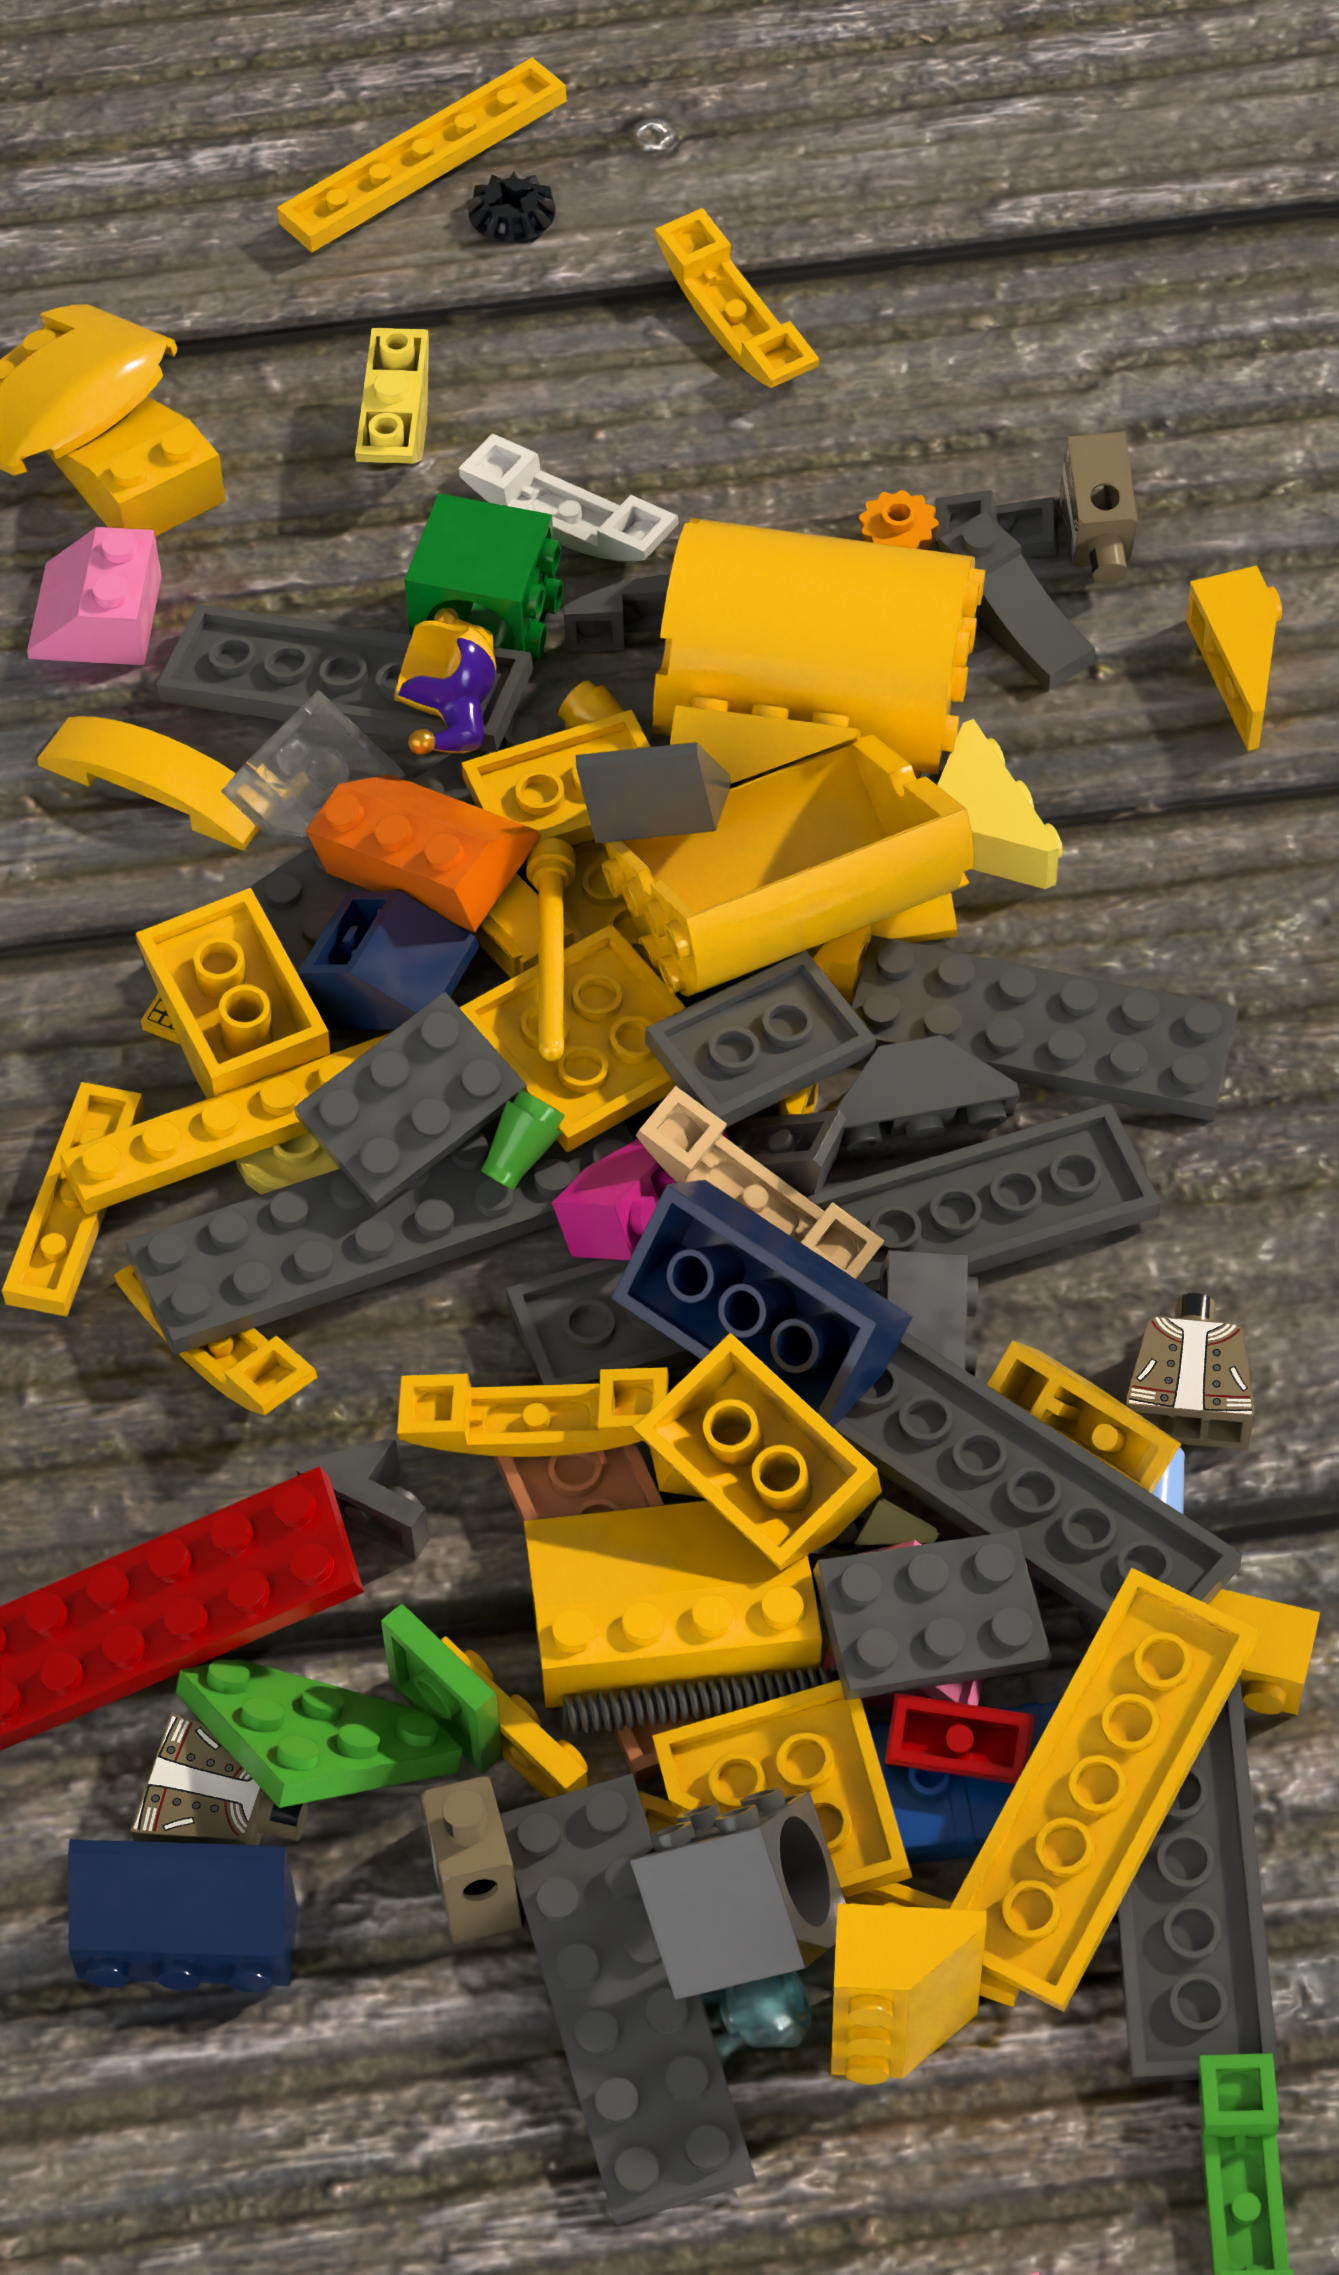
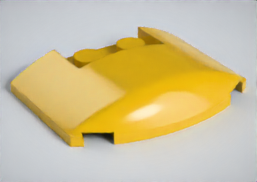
M88 304L64 306L41 313L44 327L27 335L19 346L0 359V470L13 476L25 473L27 469L22 460L28 456L48 450L53 452L57 460L107 431L141 403L162 379L163 373L158 364L164 353L175 357L178 350L175 340Z

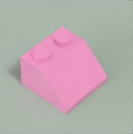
M95 527L46 563L27 649L28 659L145 665L162 578L154 530Z

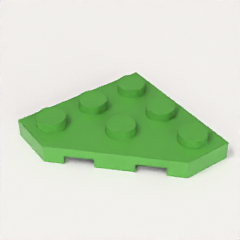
M241 1659L217 1660L209 1665L180 1669L176 1694L278 1808L458 1773L463 1749L426 1711Z

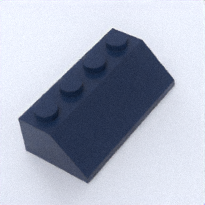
M707 1180L666 1185L611 1299L701 1360L729 1333L733 1334L832 1427L850 1411L884 1374L913 1316Z

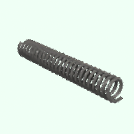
M831 1664L826 1673V1670L819 1666L815 1674L814 1670L809 1667L804 1675L803 1671L798 1668L794 1673V1677L789 1670H786L783 1678L778 1671H775L772 1679L765 1672L761 1676V1681L759 1676L754 1673L750 1678V1682L745 1675H742L739 1683L732 1676L728 1680V1685L726 1680L721 1677L717 1682V1686L710 1678L706 1683V1687L701 1680H698L695 1684V1689L693 1684L688 1681L684 1685V1690L677 1682L673 1687V1692L671 1687L665 1684L662 1688V1693L660 1688L654 1685L651 1689V1695L650 1691L644 1686L640 1690V1696L633 1687L629 1692V1698L627 1692L623 1689L618 1693V1699L611 1690L607 1694V1701L605 1695L600 1691L596 1695V1702L594 1696L588 1693L585 1697V1704L582 1696L577 1694L574 1698V1706L572 1699L567 1695L563 1699V1733L567 1734L570 1731L571 1724L572 1732L578 1736L582 1722L584 1732L589 1734L592 1729V1721L595 1731L600 1733L603 1728V1719L606 1729L611 1732L614 1727V1717L617 1728L622 1731L625 1727V1716L628 1727L633 1729L636 1726V1714L639 1725L644 1728L647 1724V1712L650 1724L655 1727L658 1723V1711L661 1723L666 1726L669 1722V1709L672 1721L677 1724L680 1721V1708L683 1720L688 1723L691 1719V1706L694 1719L699 1722L702 1718V1704L705 1717L709 1719L713 1717V1703L716 1716L724 1714L723 1697L726 1711L729 1713L735 1711L734 1695L737 1709L746 1708L745 1694L748 1707L757 1704L756 1692L760 1704L767 1701V1691L769 1700L778 1698V1689L780 1697L789 1695V1688L791 1694L800 1692V1686L801 1691L810 1689L811 1685L813 1688L822 1685V1683L833 1682V1673L837 1669Z

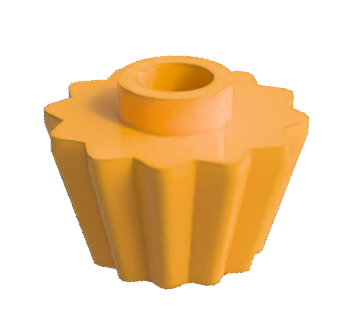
M900 490L895 494L882 492L877 500L867 501L865 504L866 511L858 516L862 527L861 535L865 542L927 550L939 528V522L934 518L936 508L925 504L923 495L911 496L905 490Z

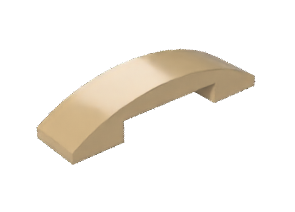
M675 1086L636 1135L660 1166L677 1183L707 1180L856 1279L880 1249L884 1240L832 1202L825 1211L722 1136L727 1123Z

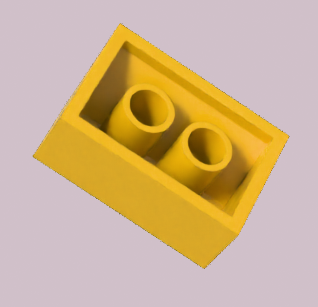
M731 1333L633 1428L637 1435L780 1570L835 1540L882 1493L878 1469Z
M838 1903L831 2075H845L848 2080L865 2085L884 2083L889 2078H904L978 2014L987 1911Z

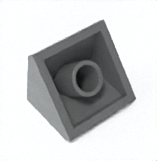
M697 742L576 755V769L596 843L716 831L730 790V774Z

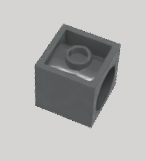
M774 1787L744 1797L740 1800L742 1807L720 1814L718 1804H709L689 1810L676 1817L678 1824L652 1833L650 1837L653 1845L630 1860L675 2000L805 1969L836 1943L838 1903L846 1904L810 1791L784 1797L782 1788Z

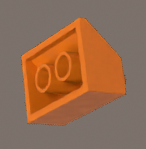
M392 774L338 784L305 830L328 874L370 891L401 890L454 924L473 932L480 926L541 838L536 829Z

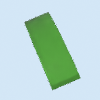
M1273 2053L1200 2055L1198 2063L1201 2141L1212 2275H1294L1293 2269H1289L1277 2142V2131L1280 2123Z

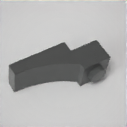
M984 511L940 537L938 552L974 556L975 569L986 570L981 605H977L975 618H977V624L1042 686L1050 691L1094 664L1095 647L1072 625L1043 589L1021 554L1022 546Z

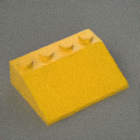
M708 1501L524 1521L545 1708L563 1706V1699L567 1695L572 1699L573 1705L577 1694L582 1696L585 1704V1697L588 1693L594 1696L596 1702V1695L600 1691L605 1695L607 1701V1694L611 1690L616 1694L617 1699L621 1689L627 1692L629 1698V1692L633 1687L638 1691L639 1696L640 1690L644 1686L650 1691L651 1695V1689L654 1685L658 1686L662 1693V1688L665 1684H668L673 1692V1687L677 1682L683 1687V1690L684 1685L688 1681L693 1684L695 1689V1684L698 1680H701L706 1687V1683L711 1678L717 1686L718 1680L722 1677L728 1685V1680L732 1676L739 1683L741 1676L745 1675L750 1682L751 1676L755 1673L761 1681V1676L765 1672L772 1679L775 1671H778L783 1678L785 1671L789 1670L794 1677V1673L798 1668L805 1675V1671L809 1667L816 1674V1670L821 1666L822 1635L808 1555L780 1570Z

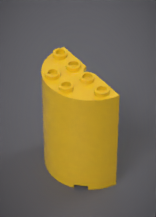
M690 518L689 523L685 522L678 541L666 595L660 638H666L662 665L655 675L653 734L671 736L675 705L691 707L692 697L724 700L728 702L727 712L750 715L752 705L754 704L786 708L789 710V720L812 722L813 712L831 713L849 717L848 727L858 728L862 733L861 738L873 734L910 763L913 771L939 774L943 751L954 752L959 716L950 715L952 701L960 703L964 701L968 676L966 664L968 654H972L977 625L975 615L977 605L980 606L982 601L986 570L975 569L974 556Z
M870 734L854 742L839 746L730 789L716 831L604 842L610 860L602 863L603 874L611 893L615 898L623 895L632 918L642 936L638 938L642 958L654 972L660 970L663 980L672 994L679 992L684 996L690 997L966 887L969 881L964 872L974 868V844L967 808L926 776L916 779L910 763L873 734Z

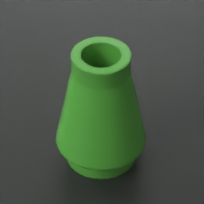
M520 1089L513 1102L506 1101L488 1158L480 1171L514 1190L525 1173L563 1133L558 1127L565 1114Z

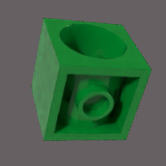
M438 493L404 579L410 635H412L416 624L423 621H434V616L441 608H451L457 612L459 619L482 626L491 631L494 647L531 652L532 659L533 657L541 658L545 650L548 634L546 620L549 614L556 615L558 613L564 588L563 580L556 579L555 576L561 557V541L553 539L552 514Z

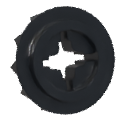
M513 171L510 178L506 179L491 175L488 185H475L473 198L468 200V214L472 226L483 236L499 242H522L539 236L550 227L556 213L551 187L540 185L536 175L519 179L515 171ZM510 200L515 205L521 204V213L516 208L513 209L509 204L503 205V201Z

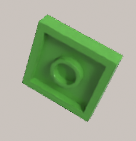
M401 1603L381 1620L390 1685L413 1708L426 1711L463 1749L462 1755L484 1774L503 1757L496 1692Z

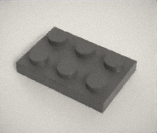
M805 950L647 1027L644 1043L678 1088L727 1123L726 1127L873 1055L876 1038Z
M444 992L294 1107V1112L303 1126L377 1211L503 1113L506 1101L513 1102L520 1089L527 1092V1085L449 995Z
M1017 1530L822 1559L817 1561L813 1570L845 1700L1046 1669L1052 1659Z

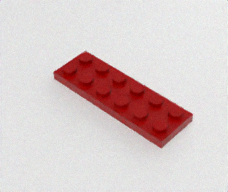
M318 1466L0 1606V1751L174 1676L180 1672V1669L197 1666L364 1593L332 1483L326 1472Z

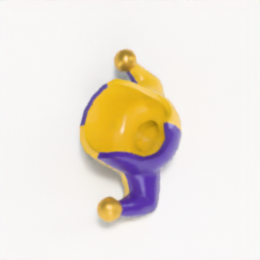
M441 608L434 616V621H423L415 625L396 684L395 701L414 709L440 716L447 727L446 730L436 734L426 729H419L411 733L408 745L411 751L417 755H425L432 750L449 753H467L480 748L484 742V722L481 703L491 692L496 678L493 635L491 631L482 626L459 619L457 612L451 608Z

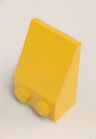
M148 396L107 431L73 452L56 460L53 452L45 450L108 528L154 530L155 537L226 502L218 452L188 418Z
M251 888L135 933L137 943L188 1064L206 1099L330 1055L329 1031Z

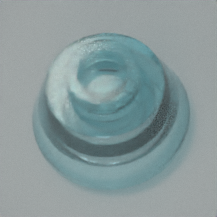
M796 1971L727 1987L726 1997L720 2001L722 2019L729 2033L735 2039L743 2038L751 2047L793 2048L802 2043L811 2027L809 2001Z

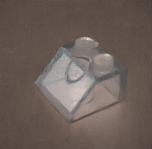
M318 690L241 767L221 790V793L264 834L313 847L305 830L338 784L387 774L403 778L406 773Z

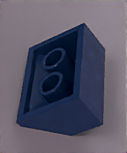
M70 1839L68 1850L69 1952L78 1979H86L96 1986L107 1988L122 1987L128 1984L129 1981L158 1982L166 1988L175 1990L194 1989L200 1983L229 1984L234 1989L252 1993L267 1991L271 1986L291 1985L298 1905L286 1846Z

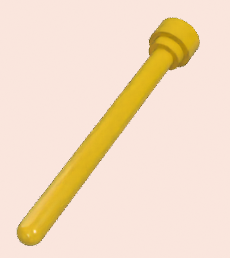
M544 838L537 842L526 858V875L528 881L539 891L538 1050L541 1057L545 1060L555 1061L564 1052L563 891L575 878L576 855L572 846L566 841L558 838Z

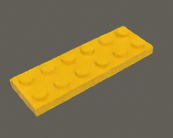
M1131 1568L949 1908L987 1911L982 1970L1063 2012L1065 2011L1259 1639L1258 1628Z

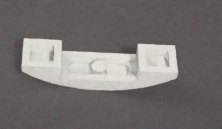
M493 433L458 468L460 478L489 503L552 514L553 539L560 540L562 546L590 556L615 561L645 560L679 524L678 515L630 495L621 505H618L541 471L538 453Z

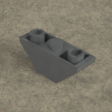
M942 1035L879 1046L835 1109V1111L840 1110L846 1117L839 1147L845 1146V1150L848 1152H861L881 1145L884 1138L907 1134L909 1140L920 1141L941 1135L945 1131L944 1127L969 1123L971 1129H986L1000 1125L1007 1120V1116L1014 1113L1020 1097L1018 1084Z

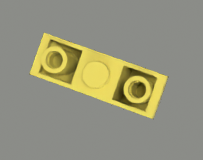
M371 329L355 451L356 462L414 464L422 461L428 406V330Z
M974 719L962 723L955 740L954 752H951L938 786L967 808L974 844V868L971 870L1042 889L1055 886L1058 858L1063 855L1062 843L1057 831L1050 823L1043 824L1034 810L1033 800L1027 786L1021 780L1015 782L1005 767V759L996 740L993 738L987 739Z

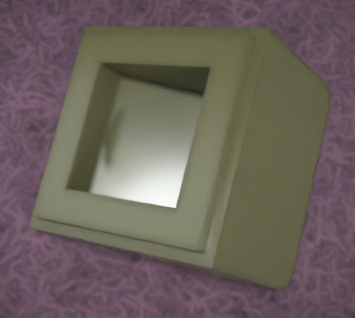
M880 1498V1500H875L853 1543L856 1545L900 1544L916 1540L919 1543H934L939 1533L936 1532L937 1528L891 1502Z

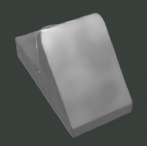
M840 1110L746 1119L737 1133L733 1144L803 1196H808L821 1192L833 1169L846 1117Z
M392 1438L302 1461L296 1470L297 1476L320 1466L330 1477L345 1526L415 1561L430 1540L426 1507L409 1491L398 1486L390 1487L400 1470L396 1440Z

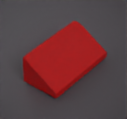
M895 1693L884 1764L1016 1785L1029 1761L1035 1715Z

